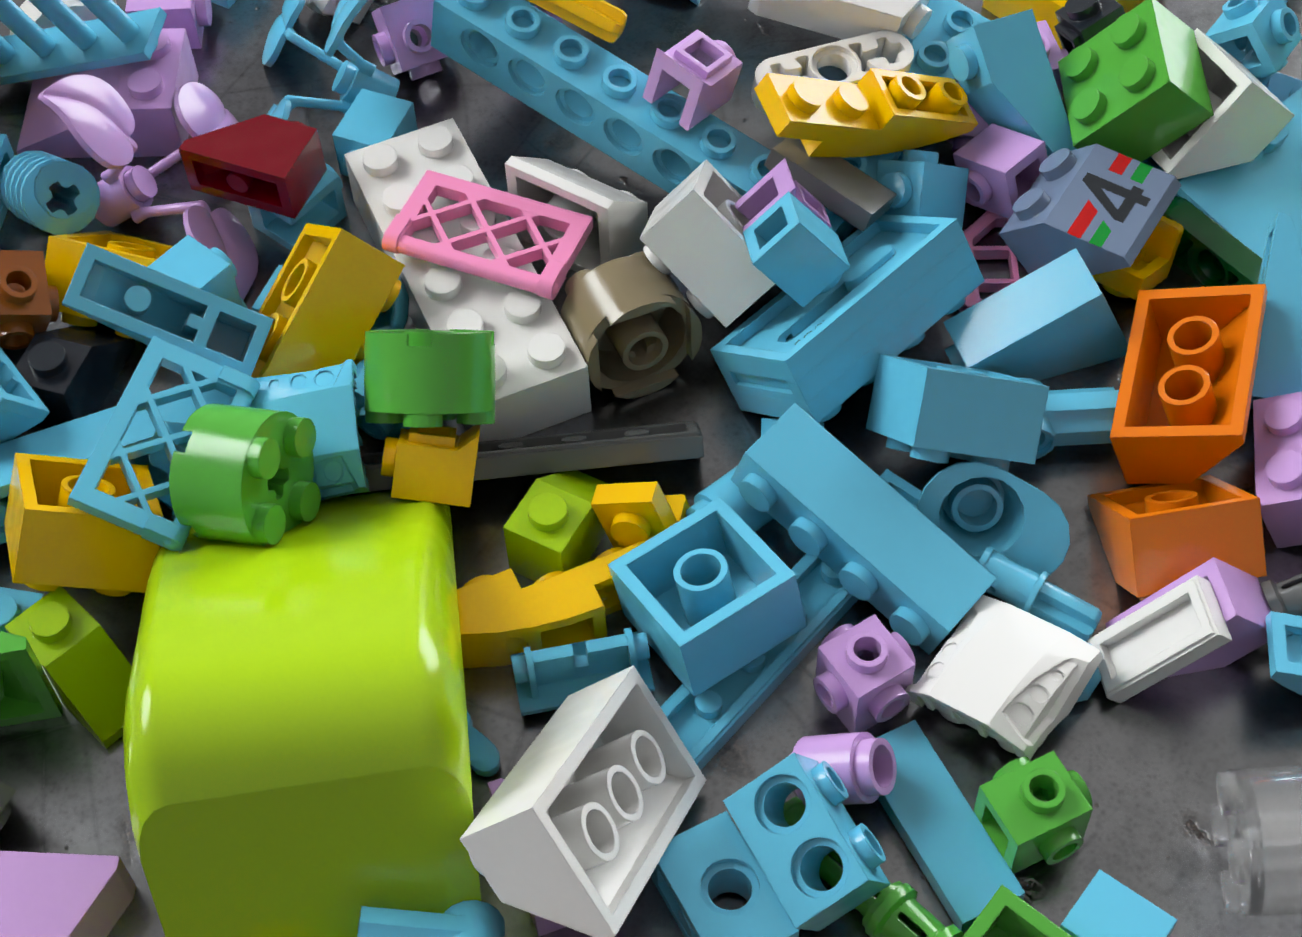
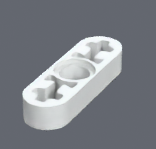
M882 30L771 57L762 61L756 68L751 98L754 105L765 113L754 88L767 73L799 77L803 75V77L828 80L820 75L818 69L824 66H835L842 69L848 76L839 82L855 84L862 79L870 68L909 73L914 57V49L909 40L903 35L893 31Z

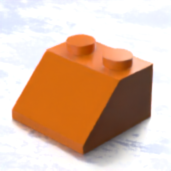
M1212 475L1200 476L1191 484H1151L1087 495L1089 510L1114 580L1125 590L1137 598L1139 597L1140 601L1213 557L1257 578L1267 576L1260 498Z

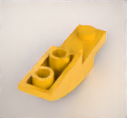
M870 68L862 79L855 84L767 73L754 88L776 136L800 139L809 157L848 158L889 154L945 141L971 132L978 125L967 103L966 92L955 79Z
M643 540L626 548L615 547L608 549L598 555L593 561L565 572L553 571L537 579L534 584L522 589L512 568L494 575H480L469 580L463 587L457 589L463 668L512 665L510 655L523 653V647L530 646L531 651L607 637L606 615L622 609L608 564L645 541Z

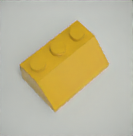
M306 223L258 313L274 320L251 377L259 378L313 371L342 364L348 359H353L357 365L364 359L365 331L371 330L379 313L386 312L399 295L402 283L398 278L405 265L342 228Z

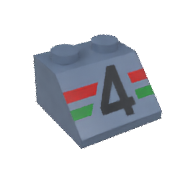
M1097 143L1072 151L1069 148H1063L1049 155L1041 163L1039 176L1029 191L1016 200L1012 207L1014 213L999 235L1029 274L1075 248L1092 275L1131 267L1182 185L1174 175Z

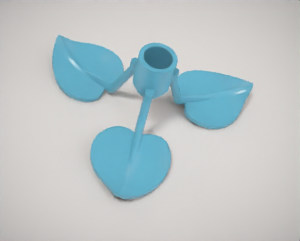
M306 0L284 1L282 13L275 19L268 33L263 50L262 63L271 67L277 60L287 39L338 71L333 82L332 91L340 94V100L286 95L278 105L273 104L266 115L288 120L291 110L296 107L334 110L346 114L362 88L396 97L400 80L377 69L375 64L363 59L344 42L346 31L368 0L339 1L331 22V30L324 50L298 35L293 29V25L299 17ZM338 50L348 60L342 62L333 55Z

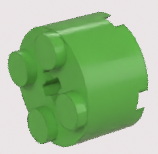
M380 329L365 331V422L379 424L403 423V427L412 428L442 427L443 420L455 419L457 424H494V331L450 329V331Z
M214 403L206 404L192 413L182 431L192 432L185 452H173L169 472V491L174 514L181 525L192 526L196 531L192 535L203 539L249 545H275L279 543L285 532L302 521L311 522L316 517L321 503V493L319 486L313 482V449L316 442V429L312 420L305 417H297L288 411Z

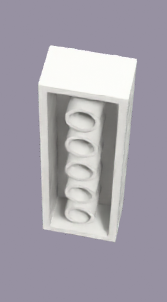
M451 118L344 154L354 203L376 248L405 265L400 277L409 295V315L416 329L494 331L495 423L480 425L479 442L521 438L591 412L588 366L552 300L537 296V294L382 249V239L385 231L396 214L400 213L427 170L490 187L454 119ZM437 196L431 206L433 210L459 202ZM489 210L481 211L489 226L508 221L506 215ZM472 214L441 223L448 239L480 229ZM432 226L415 231L411 236L431 243L439 242ZM516 233L496 239L504 255L524 250ZM487 243L461 250V252L485 259H495ZM532 263L516 267L537 274ZM463 424L466 431L474 426L470 424Z

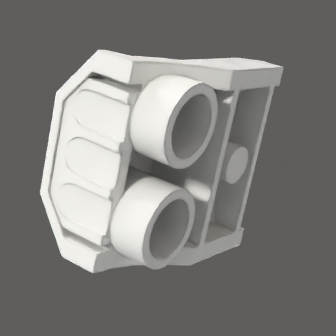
M982 595L966 613L956 631L946 641L916 684L908 685L905 691L909 694L911 702L921 707L925 704L932 711L937 709L948 721L957 724L965 723L978 730L981 736L985 738L990 736L996 739L998 744L1006 751L1015 753L1018 757H1028L1031 759L1048 734L1069 715L1102 661L1103 655L1099 649L1064 629L1011 604Z

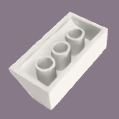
M633 665L567 696L461 836L460 841L468 851L475 869L486 878L502 903L592 937H614L704 786L706 778Z

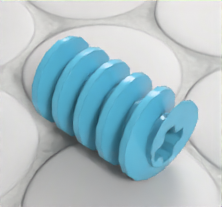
M38 150L25 151L13 156L3 168L0 177V195L6 208L17 218L54 235L78 232L95 218L100 206V190L94 176L83 166Z

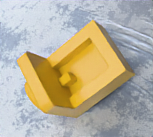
M1162 216L1131 267L1092 275L1094 280L1101 283L1102 287L1112 295L1137 300L1139 290H1151L1168 277L1184 227L1180 223Z
M658 481L597 484L591 506L614 548H626L643 540H649L687 517L686 510L690 507L683 494L664 495Z

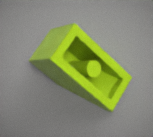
M578 470L558 472L537 478L503 527L509 569L512 568L513 572L536 581L547 573L553 571L565 572L587 563L606 534L591 506L592 498L597 484L608 483Z
M59 586L55 591H50L4 627L7 633L27 638L60 702L107 749L123 736L126 694L132 666L102 626L63 587Z

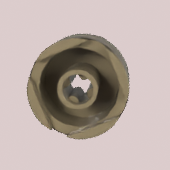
M644 251L636 252L631 256L610 260L592 270H580L567 281L565 285L567 297L563 303L560 316L588 366L591 382L600 391H602V388L612 390L615 397L625 399L652 394L666 387L679 376L675 368L683 361L687 354L693 360L698 353L702 342V325L698 316L670 274L666 275L656 269L648 260Z

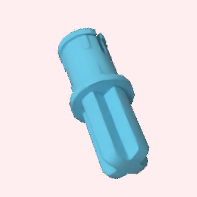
M989 546L986 548L978 562L997 578L987 589L986 593L992 594L1008 604L1064 629L1084 641L1091 638L1101 620L1102 612L1099 608L1047 581L1050 573L1043 571L1040 575L1008 559V557L1000 554Z

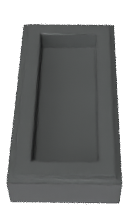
M786 138L771 149L764 164L771 171L786 158L793 181L796 180L820 201L824 207L860 231H865L886 213L897 195L841 157H809L800 139Z

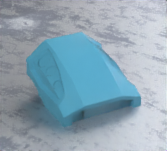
M353 359L345 360L339 365L313 371L255 378L260 383V388L250 407L288 411L297 417L309 418L314 423L316 442L313 449V482L319 486L321 501L369 491V482L365 475L366 469L360 452V446H363V441L358 433L357 418L360 417V412L354 395V389H357V383L354 378L358 377L356 364ZM230 396V405H231V403H232V401H233V399H234V397H231V396Z

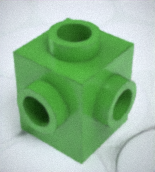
M1053 750L1032 761L1028 757L1017 758L1000 768L993 776V780L979 786L974 813L1013 874L1043 859L1047 864L1051 865L1061 862L1074 854L1084 843L1083 837L1093 811V803L1090 791L1082 777L1074 770L1067 771Z

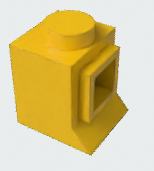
M474 425L459 436L456 435L457 428L445 426L401 428L399 438L386 436L381 476L393 477L391 498L470 507L480 425Z

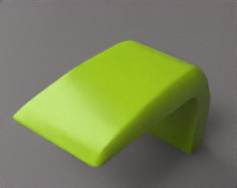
M392 489L322 500L319 511L311 522L302 521L285 532L279 543L275 545L266 544L265 546L198 538L192 535L196 531L191 527L181 551H172L160 546L154 558L145 591L126 694L123 742L124 769L132 831L165 937H357L361 906L444 913L449 907L462 901H482L479 872L473 866L468 851L460 841L461 836L474 820L450 505L391 498Z

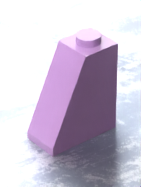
M0 851V937H107L133 900L136 885L120 856Z

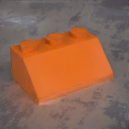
M1266 284L1139 290L1110 433V440L1126 484H1191L1245 443L1268 294Z

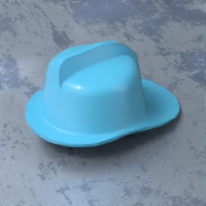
M984 462L955 463L939 471L923 488L917 505V509L976 561H979L989 546L1025 568L1027 567L1040 575L1043 571L1051 575L1063 563L1070 546L1069 523L1059 504L1046 493L998 466Z

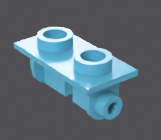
M631 628L623 629L624 634L535 651H531L530 646L523 647V653L510 655L521 716L557 710L568 695L633 665L651 692L655 691L648 661L650 659V652L646 633L632 632Z

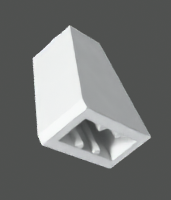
M749 0L747 8L755 15L843 40L882 30L893 31L904 37L908 36L910 39H914L925 27L932 14V10L927 7L929 0Z

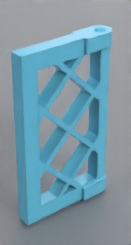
M153 336L70 493L67 505L141 535V538L172 551H181L192 526L181 525L176 517L172 522L153 514L147 502L148 500L170 494L169 482L142 489L129 460L164 450L171 464L173 452L177 451L175 446L189 441L192 432L181 431L169 435L157 406L191 396L197 410L206 405L202 393L218 390L234 397L231 405L250 407L260 388V383L255 378L226 365L221 366ZM160 366L181 374L185 383L183 386L151 394L149 390ZM146 409L159 438L124 448L121 441L136 412ZM119 463L131 493L120 497H113L97 490L107 468L110 465Z

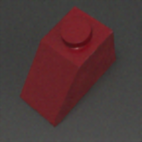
M266 114L184 140L178 148L192 190L296 219L327 170L317 128L307 126L298 121H288Z

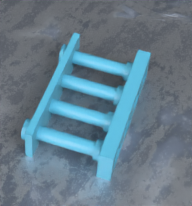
M0 0V21L14 33V35L3 37L0 35V85L150 60L157 48L158 38L167 13L161 7L125 13L113 0H80L98 18L83 21L62 0H29L56 26L42 29L12 0Z

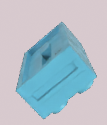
M883 214L865 231L858 229L841 243L850 268L842 274L839 282L830 291L819 294L804 308L782 291L711 348L710 351L742 411L780 418L796 403L818 423L825 422L834 417L841 410V404L860 387L874 382L879 354L898 356L902 351L918 345L924 339L925 332L943 316L960 309L966 302L965 297L985 280L958 219Z

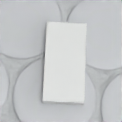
M1196 575L1089 638L1087 641L1099 649L1103 655V659L1098 666L1106 697L1115 702L1122 703L1232 641L1210 581Z

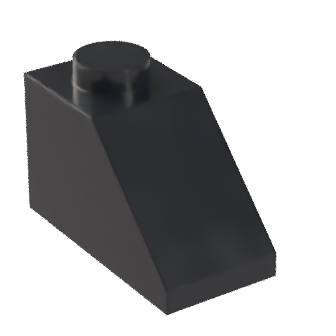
M72 326L36 333L15 366L50 411L45 419L35 425V427L47 429L98 412L136 347L134 339L84 326Z

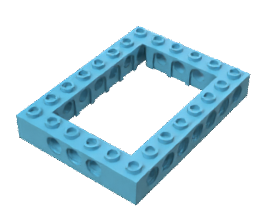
M434 0L431 46L666 192L670 193L706 159L741 196L746 194L770 172L764 166L771 151L770 149L712 114L687 131L679 125L686 98L670 90L654 103H649L643 98L648 75L536 8L535 4L527 0ZM929 0L927 7L932 10V14L927 24L914 39L905 36L914 49V57L909 73L955 79L949 67V51L945 41L974 25L991 20L956 0ZM903 151L843 159L876 180L878 159L902 161ZM825 207L832 226L830 228L839 236L842 243L855 227Z

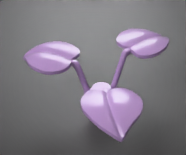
M72 75L58 80L39 94L38 99L49 106L62 119L73 137L96 162L108 168L101 173L102 180L97 182L100 190V206L95 215L96 219L108 227H115L131 217L138 224L150 217L183 214V225L186 235H190L208 249L212 247L219 248L231 259L237 269L235 281L239 295L244 300L256 278L259 262L255 245L239 220L225 208H217L211 212L208 204L203 200L150 206L153 202V197L158 191L154 178L182 160L179 149L148 169L140 165L130 166L128 164L132 161L133 155L137 150L136 142L129 137L134 131L135 120L124 99L110 84L91 75ZM188 82L179 87L175 92L174 108L181 125L192 137L239 123L230 111L224 108L219 97L201 83Z

